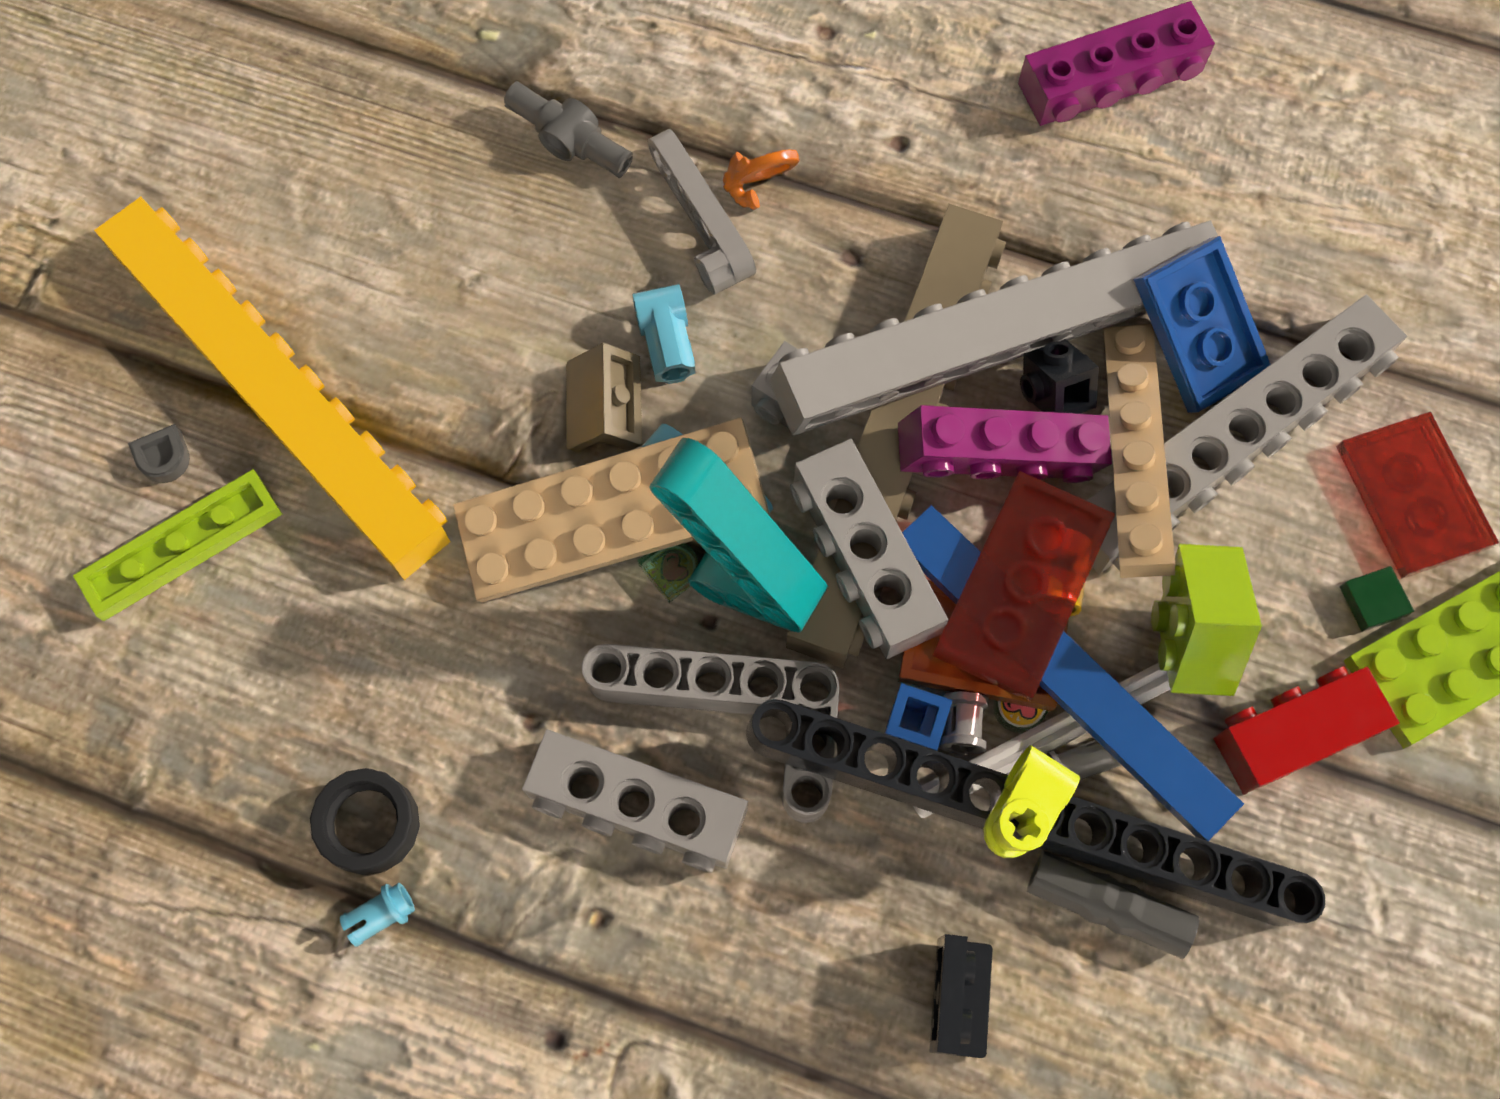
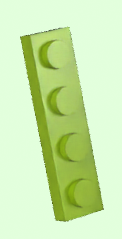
M252 469L77 572L73 577L95 616L102 621H106L283 515L260 476Z

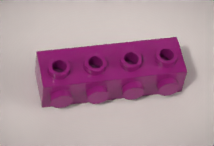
M1192 1L1025 55L1018 85L1039 126L1054 121L1066 122L1074 118L1078 113L1096 107L1101 109L1107 108L1128 96L1137 93L1141 95L1149 94L1161 85L1179 79L1187 81L1203 72L1215 42Z
M920 405L898 422L900 472H920L926 477L968 474L973 479L1016 476L1020 481L1063 478V482L1082 483L1092 480L1094 473L1112 465L1108 415Z

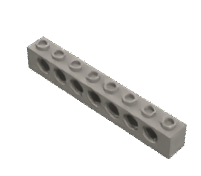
M1367 294L1164 443L1168 488L1174 498H1169L1172 531L1181 523L1177 519L1178 515L1188 508L1193 513H1197L1218 495L1214 490L1215 487L1225 480L1231 486L1237 483L1255 467L1251 460L1262 452L1268 458L1273 456L1292 439L1287 433L1298 425L1304 431L1307 430L1328 412L1324 407L1334 398L1340 404L1343 403L1364 385L1360 378L1368 372L1377 377L1398 360L1399 357L1394 351L1408 336ZM1340 351L1346 353L1352 360L1345 358ZM1303 377L1311 379L1317 387L1309 385ZM1267 404L1275 405L1279 408L1282 415L1271 411ZM1230 430L1241 433L1245 437L1246 442L1236 440L1231 435ZM1192 457H1198L1206 461L1210 470L1199 468L1194 463ZM1112 481L1070 512L1062 526V529L1080 533L1090 540L1089 563L1099 575L1113 564L1120 570L1114 481Z

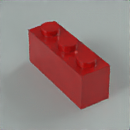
M1342 666L1317 678L1315 681L1319 688L1303 694L1300 687L1297 686L1270 699L1274 707L1272 709L1257 714L1252 706L1224 720L1228 728L1213 739L1243 795L1400 724L1368 666L1351 674L1348 673L1345 666Z

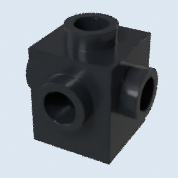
M1066 339L1050 342L1044 347L1023 354V375L1020 378V388L1025 399L1033 403L1042 412L1081 414L1097 408L1099 366Z

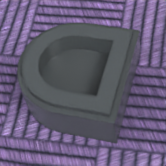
M175 424L128 443L137 468L153 482H172L182 476L188 468L190 454L182 432Z

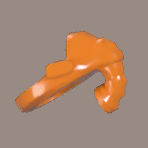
M788 149L768 153L749 160L739 152H736L730 159L728 170L724 173L723 187L734 198L736 204H739L742 208L748 207L755 210L760 207L758 196L753 189L745 192L743 185L769 179L791 170L799 163V154L796 150Z

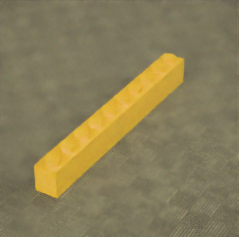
M140 196L94 230L116 259L403 580H406L451 542L442 527L448 520L429 498L422 504L411 493L416 488V485L398 464L389 469L380 459L385 454V451L367 430L361 435L357 434L349 425L355 419L337 397L333 398L330 402L326 400L319 392L325 386L317 375L306 364L300 369L295 366L290 360L295 353L277 332L268 336L263 331L261 326L266 322L248 300L239 304L232 297L237 292L233 284L219 268L211 273L203 265L209 259L190 237L183 242L179 239L176 233L181 230L180 227L162 206L154 211Z

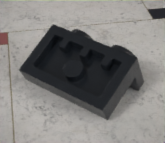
M944 934L937 939L929 1053L984 1058L987 1054L993 948L990 944L967 942V936Z

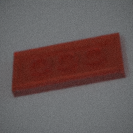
M1019 471L932 656L1031 702L1107 535L1115 513Z

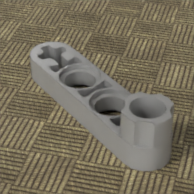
M668 129L649 138L648 147L656 166L709 249L694 258L701 280L708 291L715 295L755 275L756 266L748 247L675 133Z

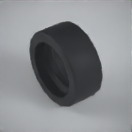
M369 768L346 771L329 781L316 797L310 815L311 838L320 855L342 870L361 875L382 873L402 862L415 845L420 827L418 806L410 791L386 772ZM371 790L382 793L392 802L397 818L394 834L386 845L374 852L363 854L351 852L339 842L335 834L334 821L338 809L348 797L357 792Z

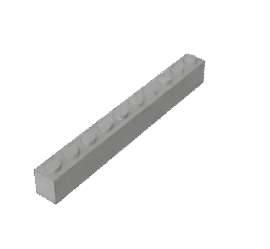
M1211 220L1191 226L1189 222H1183L1168 229L1161 237L1151 239L1150 235H1143L1127 243L1122 250L1111 253L1109 248H1104L1087 256L1082 261L1083 263L1071 267L1069 262L1066 261L1048 268L1040 277L1028 280L1026 275L1016 277L1003 284L1000 290L986 294L984 289L973 291L959 299L956 305L944 309L941 304H934L920 310L914 315L913 319L899 323L897 318L885 320L874 326L870 333L856 338L853 333L840 335L826 343L825 348L809 353L807 348L797 349L784 355L779 360L780 363L769 383L791 434L794 436L1020 358L1024 353L1044 347L1050 342L1064 339L1069 341L1147 314L1133 279L1201 242L1217 237L1218 234Z

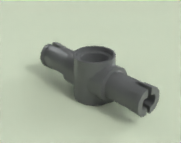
M518 81L514 82L508 89L504 97V106L534 124L536 132L539 133L540 142L555 157L563 161H571L574 156L581 160L588 158L618 178H621L627 172L633 160V152L601 134L602 130L598 126L599 123L596 116L582 102L574 98H567L563 103L555 99L548 101Z

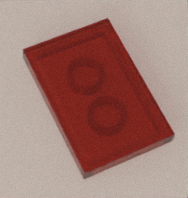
M1431 411L1342 440L1336 446L1401 579L1491 549L1499 543Z

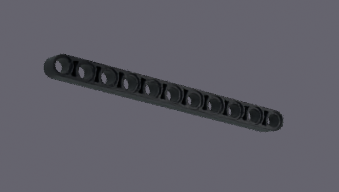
M773 699L762 703L757 707L746 729L748 744L754 752L763 757L981 829L984 828L986 819L1001 795L1008 777L1007 774L784 700ZM766 717H775L781 720L786 728V738L780 741H772L766 738L761 733L759 727L760 720ZM816 734H827L832 737L837 745L836 757L829 759L819 756L813 749L812 737ZM867 751H878L887 759L888 772L885 776L875 775L868 770L865 764V753ZM919 768H929L938 776L939 790L937 793H928L919 785L917 780ZM972 784L984 787L989 793L990 807L988 811L980 810L971 802L970 788ZM1074 796L1071 797L1068 804L1059 814L1046 841L1038 847L1274 926L1283 927L1313 922L1322 915L1325 908V894L1322 886L1315 878L1306 873ZM1077 818L1086 821L1091 828L1092 840L1090 845L1082 843L1076 836L1074 828ZM1016 819L1011 820L1010 822L1015 826L1013 836L1016 839L1022 838L1017 832L1019 822ZM1130 835L1137 838L1142 845L1143 857L1140 862L1134 860L1128 853L1127 840ZM1182 853L1188 855L1194 865V874L1191 879L1187 878L1180 869L1179 858ZM1234 870L1243 877L1245 883V890L1242 896L1234 890L1231 882ZM1286 888L1293 893L1295 898V909L1293 912L1286 907L1284 902V891Z

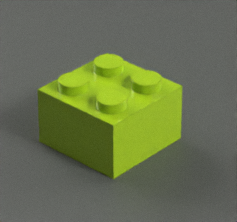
M1179 544L1175 555V575L1163 576V595L1161 601H1154L1151 612L1153 631H1159L1161 637L1158 650L1159 668L1161 671H1167L1171 693L1235 696L1262 628L1243 547Z

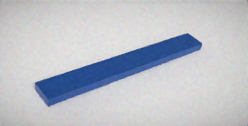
M932 505L902 532L923 573L1195 837L1209 841L1244 805L1225 784Z

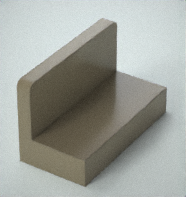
M603 342L567 362L566 430L568 450L578 452L597 442L606 443L628 451L642 445L639 355Z

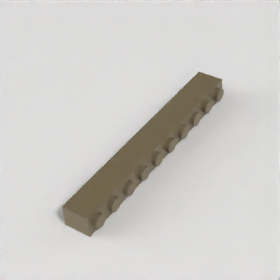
M948 204L905 321L913 319L916 313L928 306L941 304L944 309L956 305L959 299L973 291L984 289L986 294L989 293L992 281L984 279L988 267L998 268L1006 245L1005 241L998 239L1003 224L1002 220ZM958 379L872 408L857 449L896 521L898 517L907 520L917 493L908 489L913 474L923 476V473L900 472L898 422L920 405L948 407V405L939 403L944 388L954 391ZM838 499L834 512L845 514L852 511L854 507L847 500ZM856 543L850 548L854 555L862 559H870L877 555L876 549L868 543ZM819 549L813 568L827 583L828 589L803 630L799 633L788 631L786 648L844 668L848 654L859 656L865 639L859 625L862 613L855 600L849 603L843 596L836 579V574L840 570L833 556L824 557ZM883 587L874 591L877 600H879Z

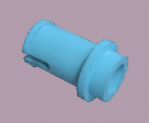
M397 883L392 887L389 884H385L381 887L379 895L352 911L342 914L340 916V923L345 931L362 920L366 921L364 926L347 935L350 942L358 947L365 940L396 922L400 924L408 922V915L415 911V907L409 893L401 883Z

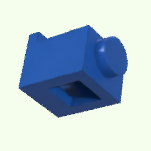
M901 683L884 734L937 751L953 700Z

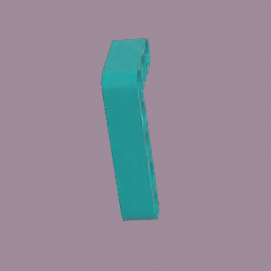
M680 439L649 488L653 495L706 551L688 579V583L699 594L714 603L797 633L801 632L827 591V583L715 452L693 439Z

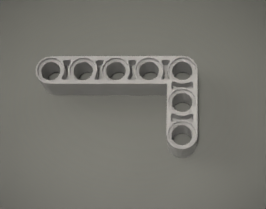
M603 644L590 649L582 663V674L591 693L598 699L607 702L753 715L757 707L762 703L777 699L835 718L838 715L840 688L838 677L829 666L818 662ZM613 663L622 669L619 677L611 683H601L594 679L597 669L604 664ZM656 668H665L673 673L671 682L662 688L651 687L645 682L650 671ZM714 672L720 674L725 679V684L720 690L708 693L702 691L697 686L698 679L706 673ZM757 677H767L775 682L777 690L768 697H758L749 690L748 686ZM816 681L826 686L829 695L820 702H812L803 697L800 689L804 684ZM819 734L825 742V747L817 754L823 758H834L835 741L827 734ZM785 764L782 801L786 813L795 821L802 823L814 822L821 818L828 808L832 794L833 779ZM801 783L812 784L821 793V801L813 807L805 808L799 806L792 798V790Z

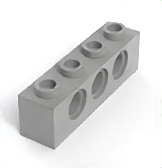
M852 438L795 463L794 483L790 484L792 496L799 510L802 513L809 510L817 525L816 528H813L815 541L824 557L833 556L840 570L836 574L839 588L849 603L854 600L856 601L864 616L863 619L859 620V623L872 649L880 647L887 660L942 634L948 618ZM834 499H845L852 504L854 509L848 513L840 514L832 511L827 504ZM856 543H868L876 549L877 555L870 559H862L854 555L850 548ZM881 587L893 588L899 593L901 601L895 605H885L877 600L874 591Z
M548 729L545 731L522 788L529 798L534 799L532 808L539 812L561 819L564 811L583 817L581 826L609 837L612 836L614 829L634 836L631 844L659 855H662L664 847L684 854L682 860L684 864L708 873L713 872L715 865L727 869L748 810L747 800ZM586 774L596 776L599 779V787L593 796L587 799H578L572 796V785L578 777ZM633 792H641L649 797L647 810L638 817H628L620 809L625 796ZM681 810L695 812L700 818V824L696 831L685 836L674 833L670 829V821L675 813Z

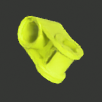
M1032 745L1028 746L1012 767L1005 781L1004 789L986 819L983 832L988 848L1000 857L1016 858L1027 851L1040 847L1046 841L1059 814L1073 796L1080 776ZM1013 819L1019 822L1017 832L1022 836L1020 839H1016L1013 836L1015 826L1010 822Z

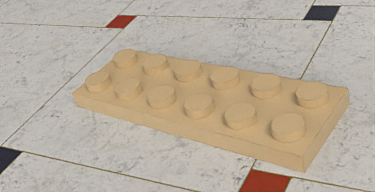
M742 417L453 504L476 600L483 603L695 540L653 495L649 488L682 438L698 441L715 452L770 516Z

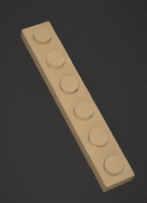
M1152 324L1104 328L1120 578L1175 575V555L1154 329Z

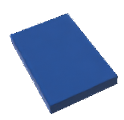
M1221 236L1209 238L1133 279L1188 413L1200 412L1233 393L1271 365Z

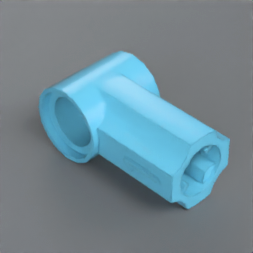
M676 284L633 293L632 297L641 336L646 338L655 382L673 384L685 381L687 377L695 374L696 371L691 343L686 330L688 319L680 285Z

